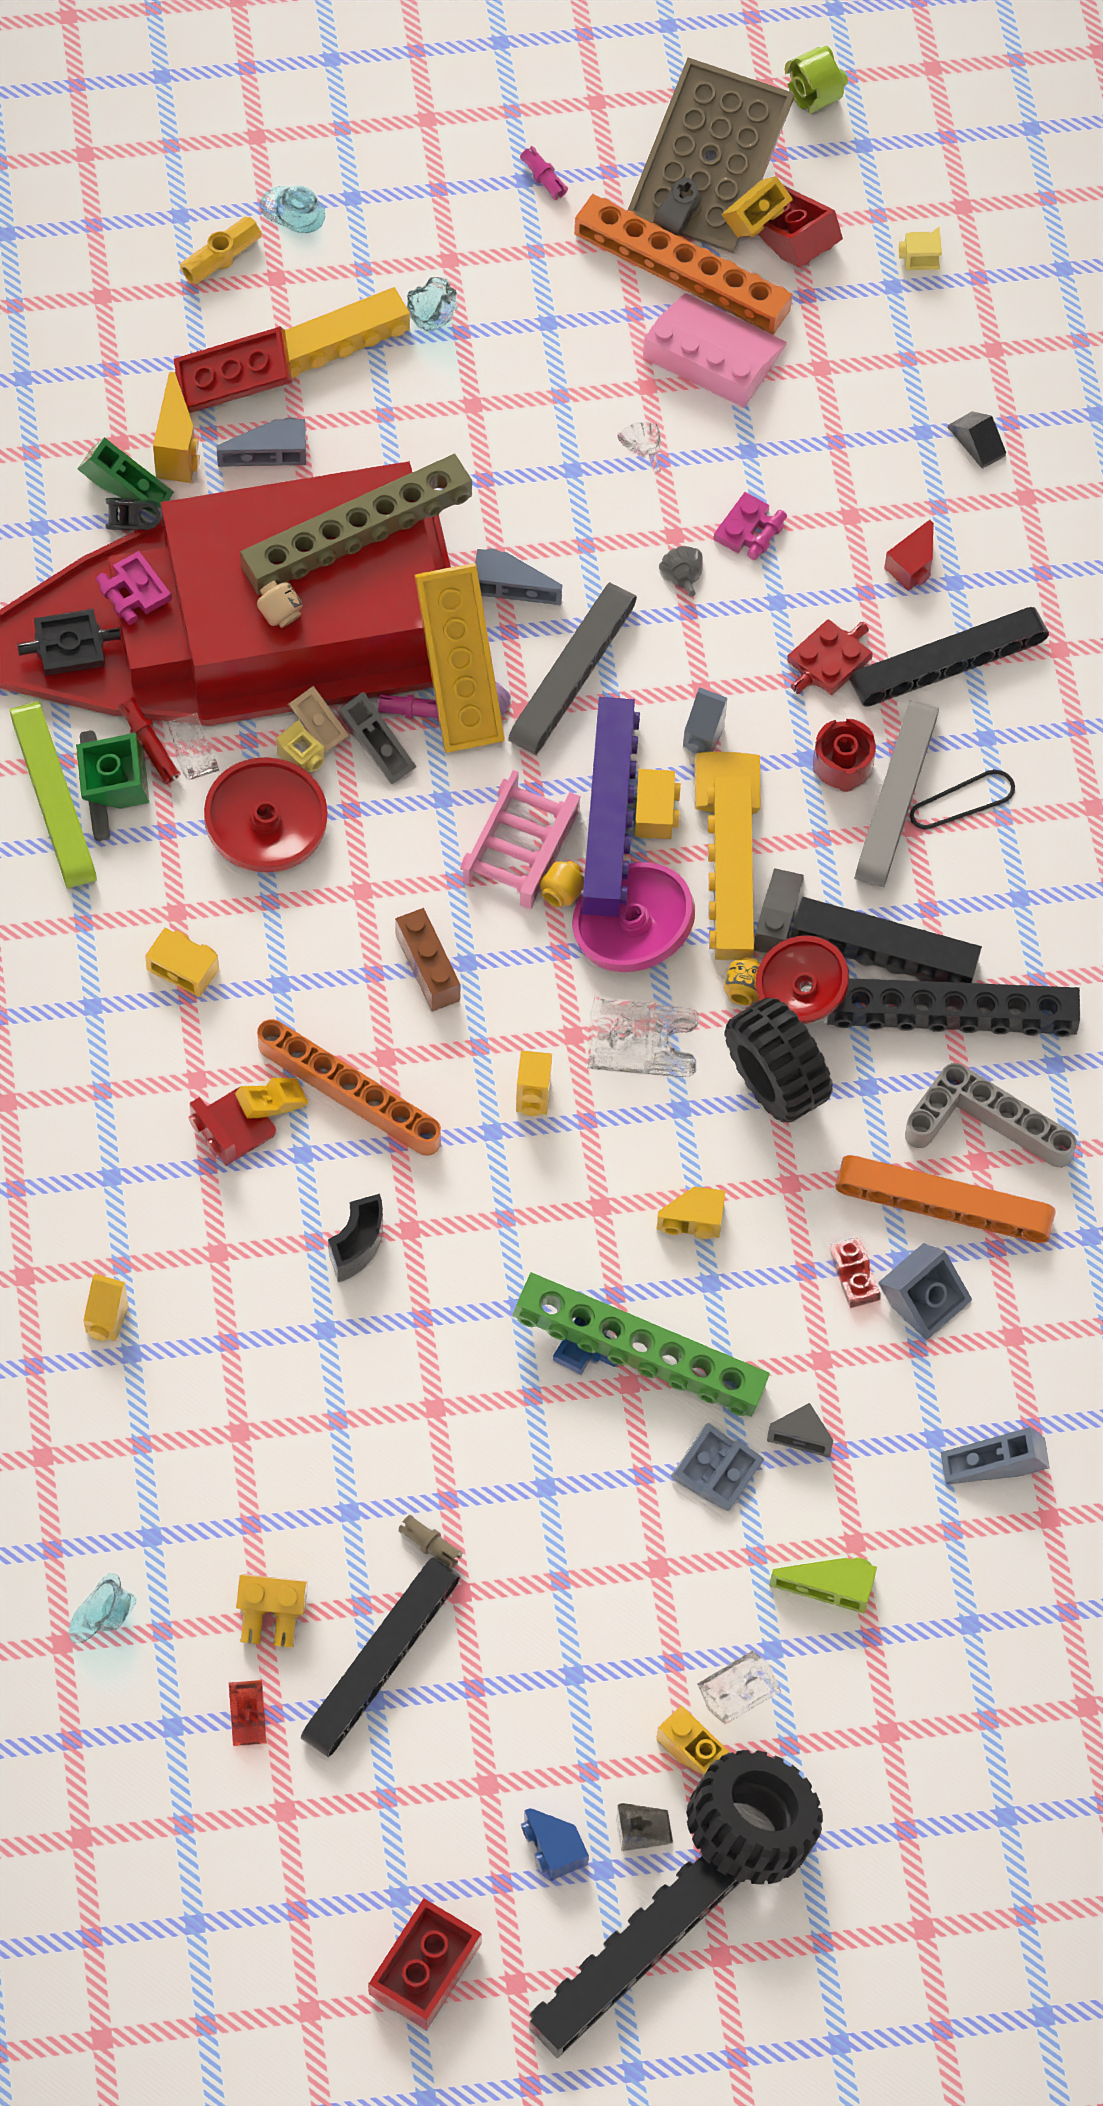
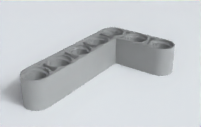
M951 1063L943 1068L909 1115L905 1129V1139L910 1146L914 1148L927 1147L956 1107L1054 1167L1062 1168L1069 1165L1077 1145V1139L1071 1131L959 1063ZM954 1079L961 1084L952 1085L947 1080ZM983 1096L987 1099V1101L980 1102L977 1101L974 1097ZM940 1103L944 1108L936 1109L930 1104ZM1008 1112L1014 1117L1005 1118L1000 1113ZM922 1126L927 1131L918 1132L913 1127ZM1036 1129L1041 1134L1033 1135L1029 1133L1027 1130ZM1062 1145L1067 1148V1151H1059L1054 1146Z

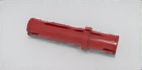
M134 697L125 700L126 705L124 706L121 703L118 709L131 727L130 733L137 734L143 749L161 776L163 783L169 784L175 781L173 777L175 776L177 779L181 776V773L152 729L154 724L150 719H146Z

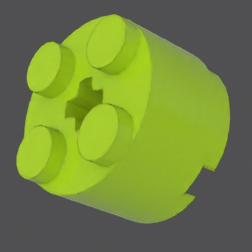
M829 46L816 47L787 61L785 64V75L790 73L791 82L787 83L790 92L795 93L794 100L802 110L808 108V113L811 114L842 99L844 86L848 85V78L844 70L838 68Z

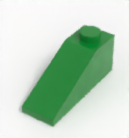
M105 437L91 447L77 468L78 471L97 486L120 498L154 500L161 506V502L169 501L174 494L173 490ZM143 508L156 515V512L152 508Z

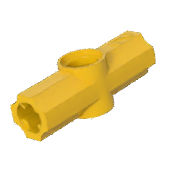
M245 216L227 230L212 233L208 237L205 246L180 263V270L186 280L191 284L197 285L217 269L230 267L236 255L262 237V231L254 219L250 216Z

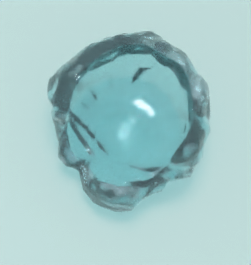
M430 277L423 287L417 286L414 290H410L407 293V309L415 325L426 332H430L449 323L453 319L454 313L458 310L456 289L451 288L450 282L443 277Z

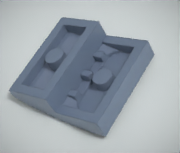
M707 1423L670 1477L714 1505L730 1511L764 1458L739 1439L734 1442L713 1425Z

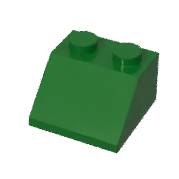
M136 733L76 744L80 790L83 800L119 809L150 803L145 753Z

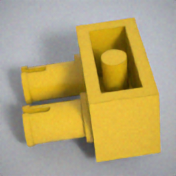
M248 1574L239 1575L236 1608L243 1612L240 1642H250V1632L252 1629L251 1644H261L263 1614L274 1612L273 1615L277 1617L273 1646H283V1636L286 1633L284 1647L294 1648L296 1618H300V1615L305 1614L308 1581Z

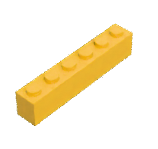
M392 287L286 329L285 334L292 378L297 377L302 372L312 368H320L327 362L340 357H347L357 350L375 346L382 340L392 336H400L405 331L410 330V312L396 288Z
M714 776L713 787H707V805H713V815H708L707 820L708 834H713V844H708V862H714V872L708 873V891H714V901H709L708 918L709 920H714V930H709V949H715V960H742L743 957L752 958L754 951L751 776Z

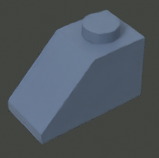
M699 687L684 730L683 747L694 754L714 751L725 728L727 697Z

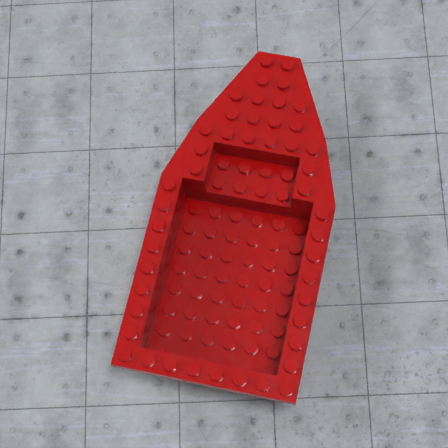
M410 461L161 502L162 519L153 529H139L82 556L0 609V689L121 717L124 716L119 711L118 706L121 703L125 706L124 701L134 697L146 719L212 726L293 712L288 704L313 686L328 706L347 703L362 692L370 699L380 697V694L394 695L433 688L415 575L451 568L439 514L434 517L424 518L408 529L398 530L380 542H372L354 554H346L335 559L328 566H320L309 571L300 579H292L286 582L292 586L301 599L303 606L300 610L302 615L286 627L281 628L279 625H270L257 607V601L262 594L258 595L243 572L240 551L412 473ZM410 500V501H407V502L413 503V502H417V501ZM329 537V538H327V539L333 540V539H336V538H335V537ZM304 549V550H300V551H301V552H308V551H310V550ZM139 551L169 590L172 600L148 614H145L140 606L135 608L133 611L137 615L138 620L134 624L129 625L124 618H119L114 611L115 606L109 598L106 599L102 595L96 578L101 573H106L109 579L115 577L113 565ZM274 562L273 564L278 565L282 564V562ZM126 587L119 590L124 599L131 595ZM94 609L95 619L101 630L117 627L120 629L121 640L103 642L102 651L105 663L103 667L45 676L42 661L37 653L21 656L18 654L17 643L35 641L34 618Z

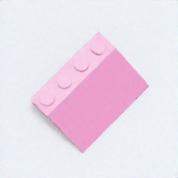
M685 293L658 317L645 336L643 359L745 408L786 347L787 342Z

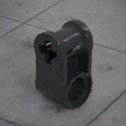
M131 498L105 499V503L108 505V523L105 524V529L149 530L156 527L162 519L161 506L154 500ZM145 507L152 508L156 512V520L153 522L143 520L141 509Z

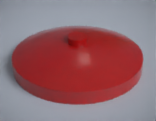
M259 757L234 764L217 777L211 785L205 800V829L214 848L231 863L255 872H278L302 863L318 848L325 835L327 826V803L317 781L301 767L278 758Z

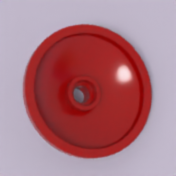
M797 936L780 942L765 955L756 974V990L759 999H779L780 1002L787 1004L789 1009L794 1011L798 1019L804 1024L821 1020L831 1014L843 1001L849 986V969L842 953L832 943L815 936ZM811 986V989L809 991H802L803 987Z

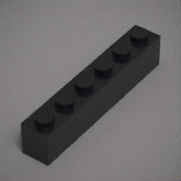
M803 896L791 933V938L797 936L822 938L836 946L844 957L856 960L861 965L882 967L893 974H907L916 977L920 981L972 983L982 949L980 945Z

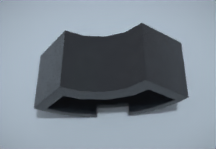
M380 1193L349 1202L350 1216L347 1225L339 1234L328 1239V1254L338 1282L356 1275L365 1268L375 1256L380 1246L383 1234V1206Z

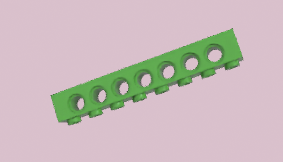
M530 1272L512 1315L524 1326L531 1328L536 1326L548 1331V1334L555 1339H567L576 1343L580 1349L586 1352H598L608 1356V1359L614 1364L622 1366L626 1364L636 1368L645 1377L662 1379L676 1390H688L697 1394L704 1402L719 1403L728 1407L731 1413L738 1416L747 1415L752 1417L770 1375V1372L533 1272ZM551 1305L556 1308L557 1313L549 1314L544 1311L542 1306ZM576 1317L582 1318L586 1321L587 1326H577L572 1319ZM602 1331H613L617 1338L608 1339L603 1335ZM641 1343L647 1348V1351L639 1352L632 1344ZM670 1355L674 1357L677 1364L670 1365L666 1363L662 1356ZM701 1368L706 1372L707 1376L698 1377L692 1369ZM728 1380L733 1382L737 1389H727L722 1381Z

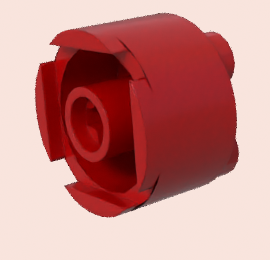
M846 718V721H830L819 730L814 748L813 771L825 784L838 788L843 792H849L863 784L870 777L876 754L874 735L870 728L858 720Z

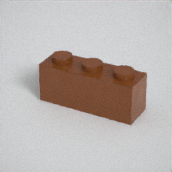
M424 907L395 918V935L431 1011L433 1012L459 1002L461 984Z

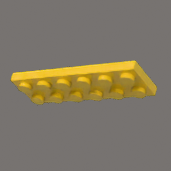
M472 563L416 574L415 581L444 751L449 753L505 741L476 564Z

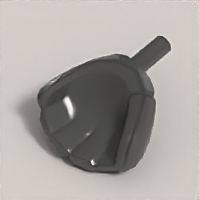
M684 545L668 551L663 556L662 562L659 563V569L673 584L686 588L690 597L696 595L692 584L702 574L703 555L699 549Z

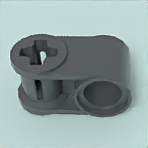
M690 178L677 180L666 200L656 212L653 223L658 224L674 235L681 236L701 200L696 182ZM690 189L692 196L686 195L683 199L681 192L687 193Z

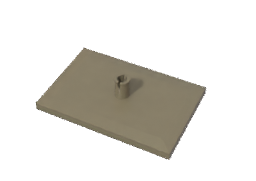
M687 57L628 210L653 223L656 212L666 200L677 180L690 178L696 182L701 200L681 236L734 254L740 237L737 238L721 214L763 179L794 101L795 93ZM689 189L687 193L682 191L681 195L684 199L686 195L691 197L692 193Z

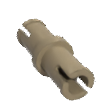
M411 1514L402 1521L406 1525H400L398 1532L419 1545L420 1551L424 1554L430 1553L451 1569L457 1565L459 1561L455 1558L461 1559L463 1552L441 1538L439 1531L436 1529L430 1530Z

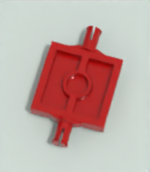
M827 619L787 655V662L801 674L790 685L791 689L794 692L796 691V694H800L809 684H813L833 695L849 680L855 671L863 668L872 660L873 652L859 642V639L869 632L868 626L864 622H859L856 627L848 632Z

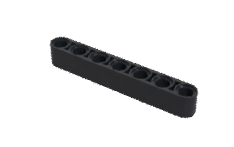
M1027 607L855 671L849 680L862 706L869 707L1034 647L1048 638L1049 631L1035 607Z
M434 1557L427 1561L302 1731L301 1740L328 1758L337 1750L451 1595L460 1580V1574Z

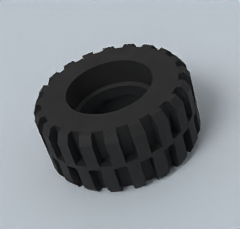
M764 998L729 1019L725 1027L724 1036L726 1037V1045L730 1050L731 1059L735 1062L736 1069L744 1079L747 1088L754 1094L758 1103H761L764 1109L769 1114H772L773 1118L781 1122H794L830 1098L833 1091V1082L830 1078L829 1068L825 1064V1058L822 1052L819 1051L818 1044L809 1034L805 1024L798 1019L797 1014L791 1011L787 1004L780 1002L777 998Z
M740 1750L736 1754L734 1752L727 1753L721 1756L719 1760H715L709 1766L691 1795L686 1811L689 1833L694 1834L692 1841L697 1849L701 1848L704 1852L702 1854L703 1858L709 1864L713 1862L718 1866L717 1871L726 1875V1873L733 1875L734 1880L740 1882L751 1880V1884L759 1885L764 1884L766 1880L768 1884L777 1883L783 1878H789L800 1868L820 1837L822 1831L821 1824L823 1822L822 1808H818L821 1804L817 1793L811 1791L812 1784L807 1777L803 1779L799 1775L800 1770L793 1764L790 1767L783 1762V1758L777 1755L774 1757L767 1756V1752L757 1750L754 1753H750V1750ZM734 1803L749 1805L759 1810L770 1820L775 1831L764 1830L749 1823L738 1812Z

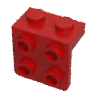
M240 1087L208 1106L200 1096L189 1103L190 1116H188L190 1124L197 1133H202L210 1152L215 1157L218 1156L225 1166L276 1135V1127L269 1117H246L235 1095Z

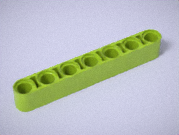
M36 701L9 709L14 730L66 888L70 889L97 881L93 861L40 702Z

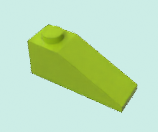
M845 1557L775 1568L772 1570L769 1586L865 1614L877 1566H873L870 1561L863 1558L855 1557L849 1559Z

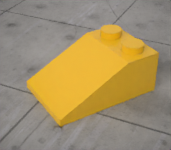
M169 372L153 442L155 474L157 479L191 483L193 472H198L200 466V455L197 454L199 438H194L193 423L175 372Z

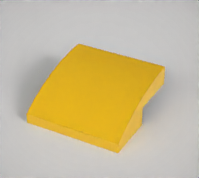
M741 752L696 753L695 809L713 812V805H707V787H713L714 776H751L752 813L757 814L761 809L760 755Z

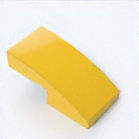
M271 1078L266 1086H240L235 1093L247 1118L275 1116L303 1108L309 1103L297 1078Z

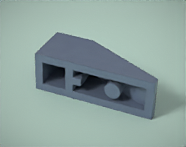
M291 417L275 419L216 445L218 467L306 465L305 419Z
M493 548L486 550L477 549L475 564L477 566L481 596L553 605L562 604L563 585L508 552H501Z
M1031 1427L940 1452L946 1484L1019 1477L1050 1468L1045 1437Z

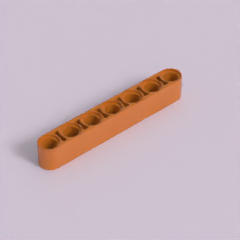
M268 1019L259 1025L257 1029L258 1048L260 1053L417 1153L429 1156L439 1150L441 1146V1126L436 1119L282 1022ZM269 1036L278 1037L276 1041L265 1040ZM294 1052H301L304 1054L302 1057L299 1058L291 1056V1054ZM320 1068H327L330 1070L328 1073L320 1074L316 1072ZM352 1084L356 1086L352 1090H345L342 1088L344 1085ZM377 1100L380 1101L382 1104L379 1106H370L368 1103L370 1101ZM397 1117H405L408 1119L406 1122L398 1123L394 1121V1119ZM424 1133H430L434 1137L431 1139H423L420 1137V1135Z
M847 1155L842 1158L835 1184V1189L838 1192L850 1197L1035 1243H1046L1049 1241L1056 1214V1209L1044 1202L854 1155Z

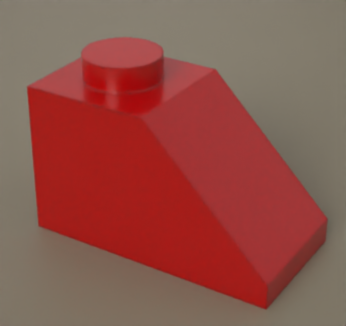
M930 519L886 552L884 569L908 591L916 585H923L931 576L934 523Z

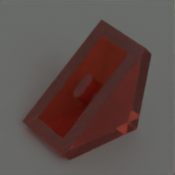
M262 1680L228 1682L233 1746L266 1744Z

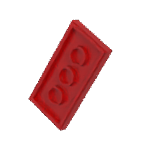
M281 326L174 358L175 374L189 413L292 383L286 334Z

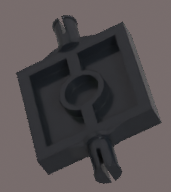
M94 609L34 618L35 641L17 643L19 656L37 653L42 661L44 675L48 676L105 666L102 651L103 642L121 640L119 627L101 630L96 622Z

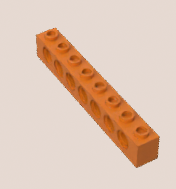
M592 193L575 217L574 235L772 335L775 334L791 311L792 293L788 292L784 287L776 286L764 280L758 274L750 273L738 267L734 262L724 260L714 255L710 250L700 248L688 242L680 235H674L658 224L639 217L633 211L625 210L613 204L607 198H601Z

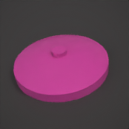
M650 862L629 863L628 880L622 879L621 886L627 887L626 905H620L619 917L582 914L583 893L575 906L572 919L574 937L583 954L592 963L601 968L615 972H634L653 967L672 956L684 944L692 930L695 920V903L687 883L674 870L661 864Z

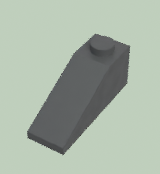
M364 692L358 694L336 710L353 736L391 784L417 767Z
M774 868L756 930L754 951L768 953L774 946L789 938L804 879L803 874Z

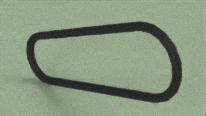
M993 769L985 771L913 806L910 811L911 822L920 829H931L1003 804L1010 800L1015 793L1014 780L1008 773L1002 770ZM1000 774L1010 782V793L1003 799L928 825L920 824L915 820L914 813L918 808L987 775Z

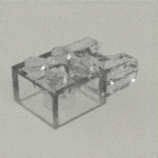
M594 997L590 1010L587 1069L690 1077L697 1071L695 1057L690 1053L681 1052L673 1048L668 1041V1037L675 1033L692 1032L699 1024V1013L692 1008L657 1005V1002ZM617 1034H623L624 1038L618 1036Z

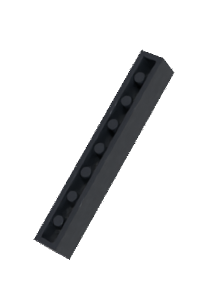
M703 1856L694 1864L688 1861L677 1872L676 1876L678 1879L670 1887L664 1884L652 1896L654 1902L646 1910L640 1907L631 1915L627 1921L630 1925L622 1933L616 1930L606 1939L603 1944L605 1949L598 1956L591 1954L579 1966L581 1972L574 1979L571 1980L567 1977L554 1990L556 1996L548 2003L542 2001L532 2010L529 2015L532 2018L529 2021V2030L558 2059L741 1882L734 1880V1876L729 1873L724 1875L717 1871L718 1866L713 1862L709 1864Z

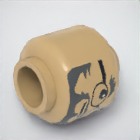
M272 581L260 590L262 596L257 601V607L270 625H279L281 628H284L302 615L300 610L303 603L289 583L283 582L277 585L275 581Z

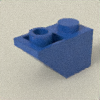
M532 1808L524 1810V1822L520 1824L527 1842L533 1841L538 1852L534 1854L541 1873L547 1871L552 1881L588 1865L589 1854L574 1824Z

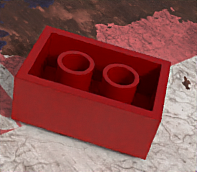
M423 1898L368 1983L369 1995L423 2029L428 2030L482 1945V1933Z

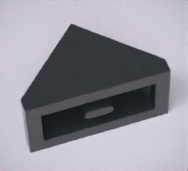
M971 411L948 424V429L982 469L1006 456L1007 452L992 415Z

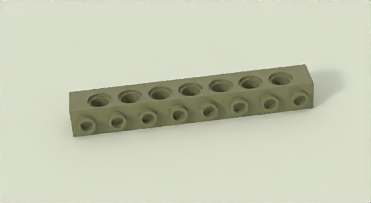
M454 453L240 551L241 568L256 593L260 595V590L272 581H275L278 585L292 579H300L309 571L320 566H328L335 559L346 554H354L362 547L372 542H380L398 530L408 529L424 518L437 516L448 507L463 504L472 497V479ZM414 500V501H417V502L410 503V502H407V501ZM335 537L336 539L329 540L327 538ZM306 549V550H310V551H308V552H301L300 550ZM274 562H282V564H278V565L273 564V563H274Z

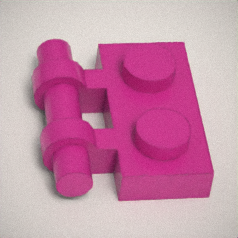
M744 492L715 531L713 540L738 554L745 545L750 548L747 556L752 560H756L760 554H764L767 551L772 537L779 534L783 529V522L787 518V514L779 509L774 516H767L770 505ZM758 526L764 529L760 535H753Z
M139 551L113 565L115 577L109 579L106 573H101L96 578L102 595L106 599L109 598L115 606L114 611L119 618H124L129 625L134 624L138 620L137 615L133 611L135 608L140 606L144 613L148 614L172 600L169 590ZM124 587H126L131 594L125 599L119 592V590Z

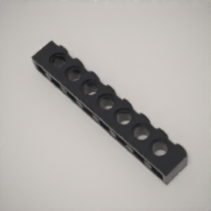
M849 978L847 993L841 1004L827 1016V1025H835L838 1028L866 1026L873 1030L893 1027L903 1031H910L915 1028L929 1029L933 1032L945 1030H960L963 1033L991 1031L999 1035L1008 1032H1019L1028 1036L1045 1033L1054 1034L1058 1037L1077 1035L1080 1024V987ZM860 1002L865 1004L866 1007L858 1008L853 1004ZM894 1004L895 1006H897V1008L888 1009L884 1005ZM924 1005L928 1010H919L915 1006ZM955 1006L960 1011L953 1012L948 1010L947 1007ZM985 1007L991 1012L983 1013L978 1008ZM1010 1009H1018L1022 1013L1014 1014L1010 1012ZM1041 1010H1049L1053 1015H1044Z

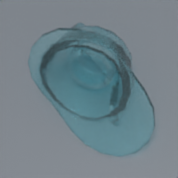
M277 186L269 189L260 200V210L266 218L298 233L316 231L323 225L326 218L325 208L322 203L317 199L315 193L305 186Z
M108 1573L104 1576L94 1591L74 1613L68 1631L69 1638L74 1643H83L89 1640L99 1630H117L126 1622L137 1603V1599L132 1593L121 1587L120 1577L116 1573Z

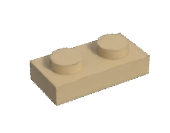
M314 686L288 704L308 733L324 746V754L349 736Z

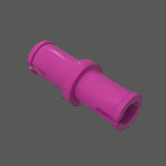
M531 146L530 149H525L521 153L520 159L533 172L535 181L542 183L554 200H558V197L562 198L567 193L568 187L555 174V168L551 163L545 162L534 146Z
M380 694L378 711L381 714L405 715V718L412 719L413 716L439 719L436 700L415 698V695L408 694L407 697Z

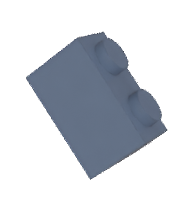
M925 1243L920 1245L878 1282L891 1307L924 1339H929L973 1300L946 1251Z

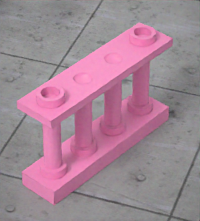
M513 770L509 779H503L497 794L500 797L471 854H465L460 870H463V883L467 885L470 884L476 872L516 888L517 892L520 893V906L531 910L541 890L540 881L555 862L580 812L581 796L569 792L565 802H554L519 788V772ZM513 798L554 814L556 820L553 826L543 827L510 814L506 810ZM502 823L542 839L541 842L544 844L540 851L535 850L532 852L496 838L494 834L499 824ZM487 848L528 863L531 870L528 876L523 875L520 877L484 863L481 860Z

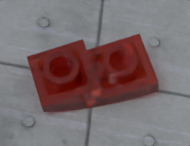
M860 1236L829 1244L832 1260L849 1307L853 1308L880 1300L881 1292L871 1272L870 1259Z

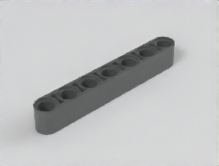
M611 582L605 586L514 723L508 737L509 742L535 755L539 753L632 612L637 595Z

